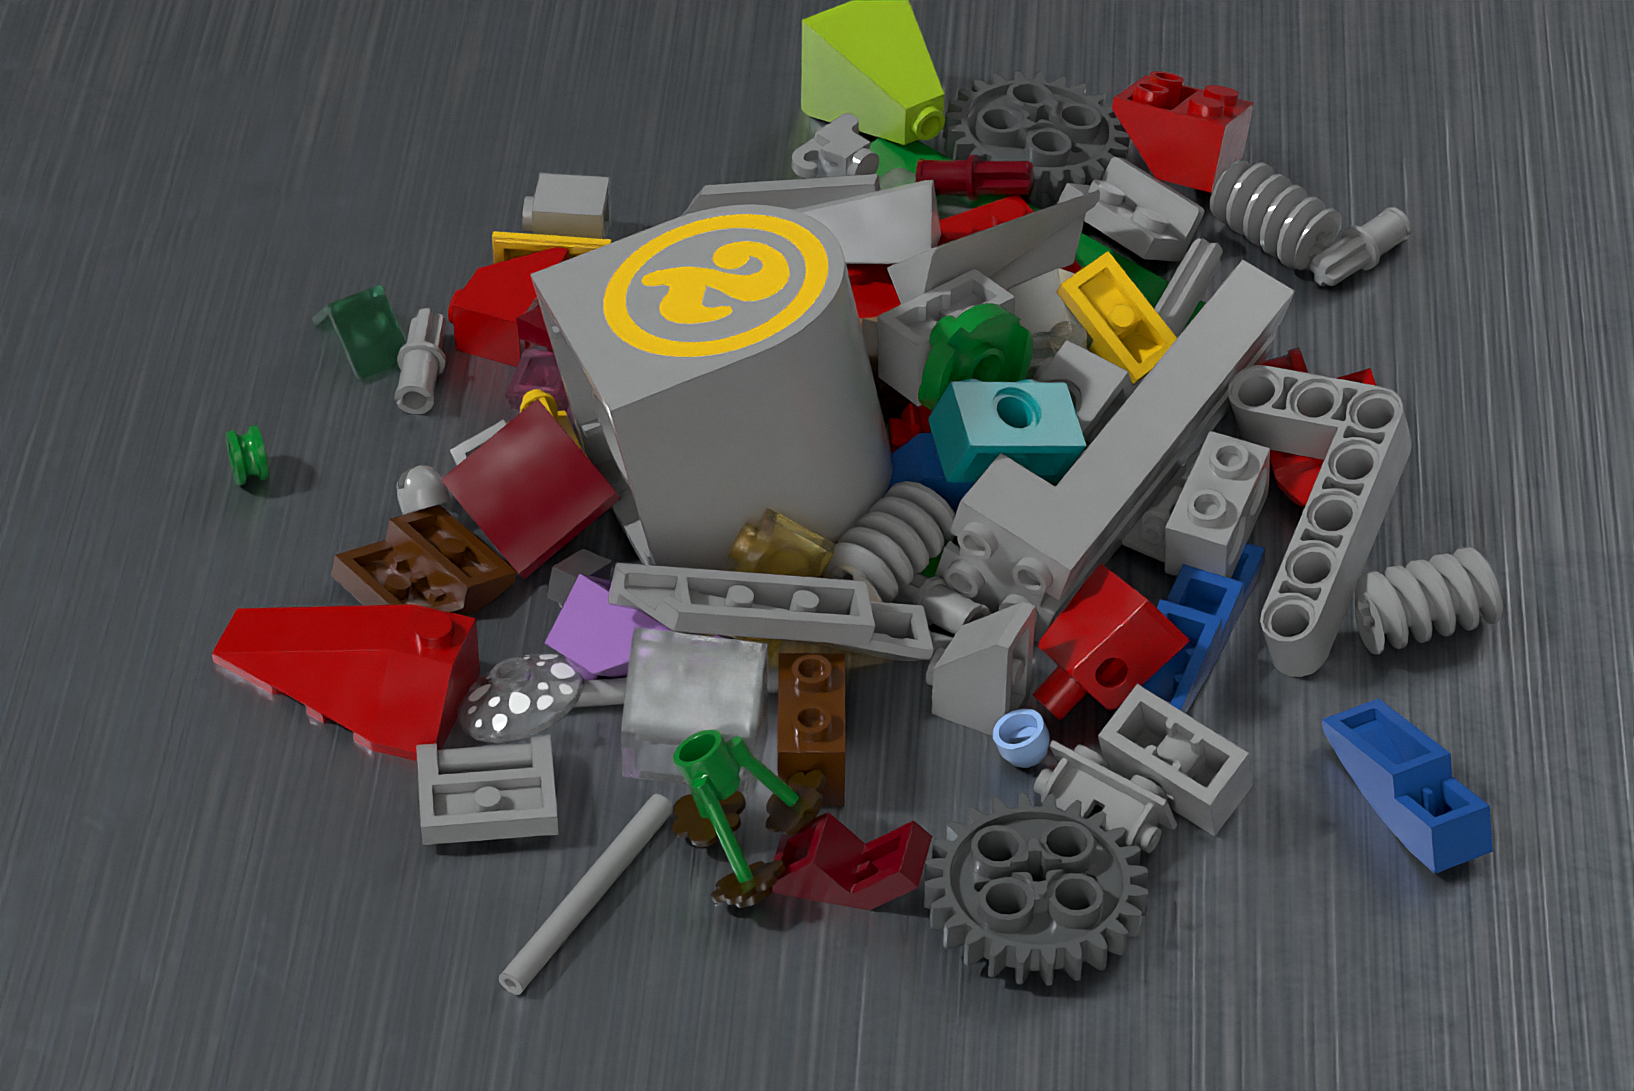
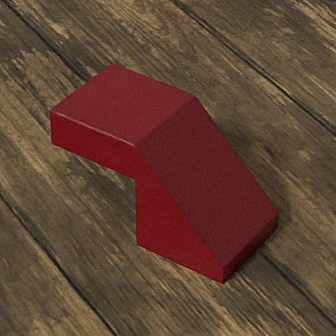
M826 812L814 818L813 821L807 826L802 827L795 834L790 836L781 835L773 861L782 860L786 870L776 877L777 882L772 886V892L870 911L919 887L932 836L913 820L865 844L831 813Z

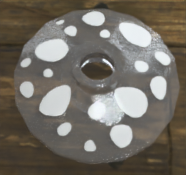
M548 652L521 655L501 661L494 668L477 678L465 693L457 710L463 731L475 740L490 743L522 740L545 731L564 718L580 700L585 683L578 664L564 655Z

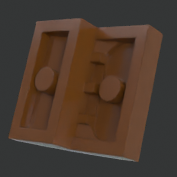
M439 504L389 519L385 540L336 554L331 571V576L363 605L415 604L464 616L472 615L497 598L515 583L517 574L510 565Z

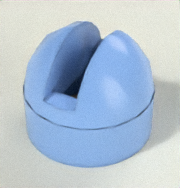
M1017 709L1007 713L998 720L993 729V739L1001 756L1012 766L1029 768L1039 764L1046 757L1047 749L1050 745V736L1042 716L1037 711Z

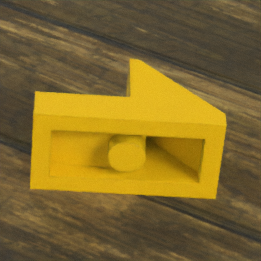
M1109 251L1061 283L1056 291L1092 337L1093 342L1088 351L1128 371L1133 384L1148 375L1177 339Z

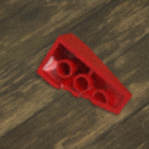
M415 604L237 608L212 652L214 663L271 695L285 693L306 705L307 715L323 724L328 719H331L353 732L355 742L371 751L417 761L416 745L437 743V750H442L471 692L469 689L476 682L480 674L476 618Z

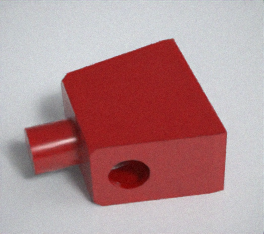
M1100 563L1040 638L1038 648L1057 665V668L1032 695L1060 721L1087 693L1108 711L1114 710L1125 701L1137 684L1142 686L1190 640L1146 597Z

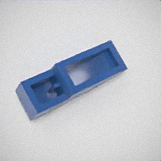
M1379 698L1322 719L1323 732L1363 796L1407 849L1434 874L1493 852L1490 805L1452 777L1451 753Z

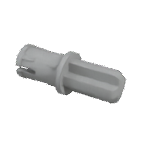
M1389 207L1363 226L1347 228L1342 233L1340 241L1311 260L1309 268L1315 274L1314 281L1320 286L1327 284L1335 286L1361 268L1365 271L1374 268L1378 264L1381 255L1410 238L1408 235L1411 234L1412 229L1407 216L1401 210Z
M431 308L420 309L418 316L411 319L407 343L401 347L397 357L401 373L394 398L397 400L396 405L398 408L410 414H423L431 410L434 404L437 377L443 373L446 366V357L442 351L447 326L446 319L443 314H433Z
M914 573V579L904 589H898V595L892 601L896 604L923 605L928 625L935 624L954 635L962 625L991 614L989 608L985 605L975 603L950 589L945 578L941 576L929 578L921 573Z

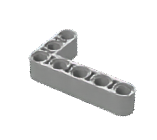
M1253 365L1236 373L1229 382L1227 391L1241 438L1244 441L1270 448V450L1324 460L1260 617V623L1273 665L1281 673L1290 677H1303L1313 674L1320 669L1328 658L1355 591L1357 581L1362 574L1410 455L1412 441L1401 398L1393 390L1381 386L1271 366ZM1300 633L1299 635L1289 637L1290 635Z

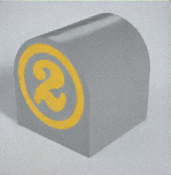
M746 204L710 208L672 219L530 274L584 453L620 495L621 499L611 506V509L643 565L763 574L837 542L849 529L854 527L864 514L869 513V510L879 499L884 498L893 472L889 440L843 250L836 236L820 221L799 211L771 205Z

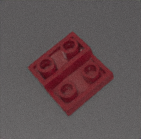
M538 398L441 479L523 580L621 499L620 495Z

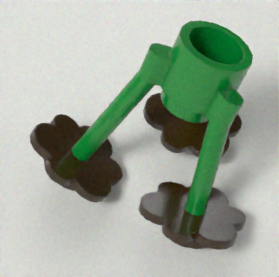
M714 729L702 730L692 734L676 748L673 754V762L691 791V794L681 797L673 806V812L677 818L672 825L673 832L679 838L689 837L692 844L697 847L711 846L720 840L734 872L724 876L716 883L717 889L711 894L713 902L721 903L726 901L727 904H735L736 907L740 908L754 905L772 893V886L777 882L776 877L784 873L786 866L782 860H775L766 864L764 861H758L750 865L746 862L733 833L741 826L739 814L746 807L744 795L737 791L741 782L738 775L740 767L743 766L773 792L766 804V811L770 815L765 823L766 829L771 833L781 831L789 836L798 832L802 827L807 826L819 813L823 802V796L820 793L826 785L827 777L819 769L813 770L808 774L799 771L793 774L786 784L752 755L741 736H736L726 742L721 733Z

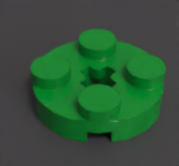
M994 303L974 306L964 311L957 318L952 315L941 318L930 333L929 343L932 349L923 370L922 384L918 391L919 402L933 411L951 382H959L966 379H977L982 382H1018L1025 380L1033 353V339L1030 331L1020 325L1019 321L1021 319Z

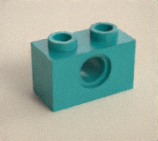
M977 379L951 382L928 418L947 482H977L1000 453L1047 482H1060L1086 447L1066 383L1038 382L1031 379L1018 382H982Z

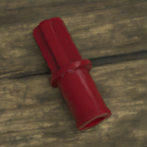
M976 154L970 155L968 160L919 159L916 165L915 182L934 180L936 196H968L970 201H978L980 194L1029 193L1034 187L1033 164L1029 161H980L979 156Z

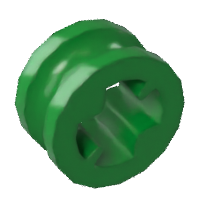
M249 426L247 433L244 435H239L234 430L226 431L225 439L228 456L237 485L246 484L247 478L251 475L258 476L260 480L269 479L267 456L258 426Z

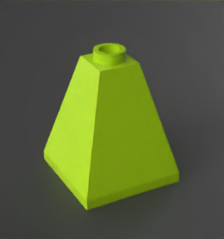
M852 0L802 19L801 110L807 116L832 122L842 114L850 113L858 118L860 132L902 145L919 139L930 140L943 130L945 124L944 92L909 0Z

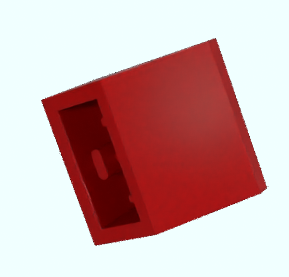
M1163 71L1150 72V76H1143L1116 95L1113 99L1112 110L1156 179L1212 193L1223 172L1233 162L1242 160L1254 102L1238 99V91L1219 85H1207L1202 90L1183 85L1184 78L1179 75Z

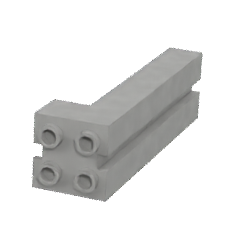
M1242 259L1056 487L1002 453L999 454L960 501L950 530L951 533L957 536L958 544L956 545L949 541L944 547L935 576L945 578L950 589L975 603L985 605L992 614L1023 601L1036 605L1034 640L1039 643L1040 638L1100 563L1104 566L1122 545L1124 537L1180 468L1187 463L1188 458L1196 452L1207 438L1209 431L1215 428L1231 408L1227 391L1233 376L1244 368L1262 365L1265 362L1275 339L1272 334L1281 324L1295 291Z

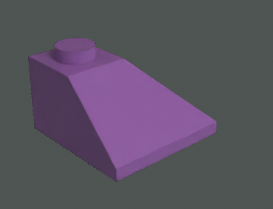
M579 574L545 641L546 645L566 656L563 663L570 666L574 670L575 675L585 680H598L600 675L613 678L641 677L735 659L741 647L721 635L674 632L645 611L608 604V595L612 581Z

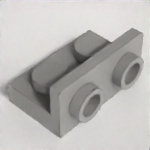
M1113 157L1110 160L1102 181L1094 179L1091 185L1066 184L1057 204L1099 189L1100 199L1095 207L1086 212L1084 221L1143 259L1181 262L1204 215V209L1120 157Z

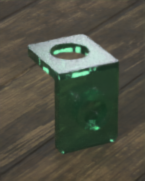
M382 284L329 303L312 317L315 326L332 321L357 379L362 380L398 366V353L401 347L406 344V340Z

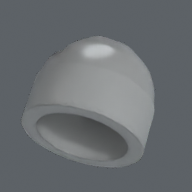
M418 465L409 468L400 475L396 489L402 515L451 501L447 487L441 481L442 476L440 472L431 466Z

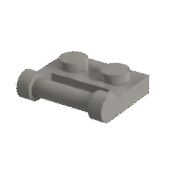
M551 735L530 736L531 743L437 750V743L416 745L422 845L559 834Z

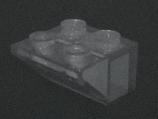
M635 627L632 636L621 725L622 776L688 785L673 762V754L676 748L689 736L707 729L718 730L726 742L736 736H741L752 755L762 762L768 738V644ZM741 766L738 774L741 782L737 791L754 794L757 778Z

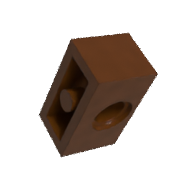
M779 653L777 776L787 784L789 778L796 772L802 771L808 774L813 770L819 769L827 777L826 785L820 793L823 796L821 806H845V653Z

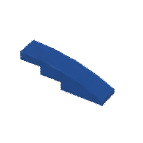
M1246 543L1231 578L1185 564L1182 565L1167 600L1160 599L1157 609L1190 641L1142 685L1143 688L1186 714L1221 655L1265 563V548Z

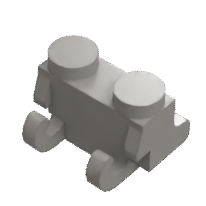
M850 113L842 114L815 132L814 138L797 148L792 154L793 172L805 179L870 175L876 173L879 165L878 155L870 150V141L859 135L858 118Z

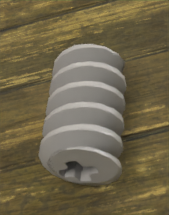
M1245 160L1233 162L1223 172L1211 195L1210 210L1216 219L1229 224L1232 230L1245 235L1248 241L1258 247H1262L1264 252L1270 256L1279 258L1283 265L1292 270L1302 271L1310 269L1311 260L1331 247L1340 232L1342 224L1340 212L1333 208L1325 209L1324 202L1315 196L1308 198L1307 190L1299 185L1291 186L1290 179L1281 173L1274 175L1273 167L1265 162L1254 164L1252 167Z
M904 481L894 484L884 495V498L879 499L869 510V513L864 514L854 527L849 529L838 540V544L832 545L822 556L821 571L823 578L866 581L870 602L891 603L897 597L898 589L906 588L914 579V573H921L929 564V558H936L944 549V543H948L956 537V535L950 532L956 514L945 499L934 490L920 483Z
M1472 547L1457 549L1452 555L1448 553L1436 554L1429 561L1425 559L1413 560L1405 568L1401 565L1390 566L1381 574L1377 571L1363 573L1357 581L1354 597L1355 616L1360 637L1365 648L1372 654H1382L1385 647L1384 634H1386L1394 648L1401 649L1405 648L1408 643V627L1413 637L1418 642L1424 643L1428 642L1432 637V622L1439 634L1447 637L1453 635L1455 631L1456 618L1465 630H1473L1479 624L1480 613L1488 624H1496L1501 618L1503 610L1497 579L1486 559Z

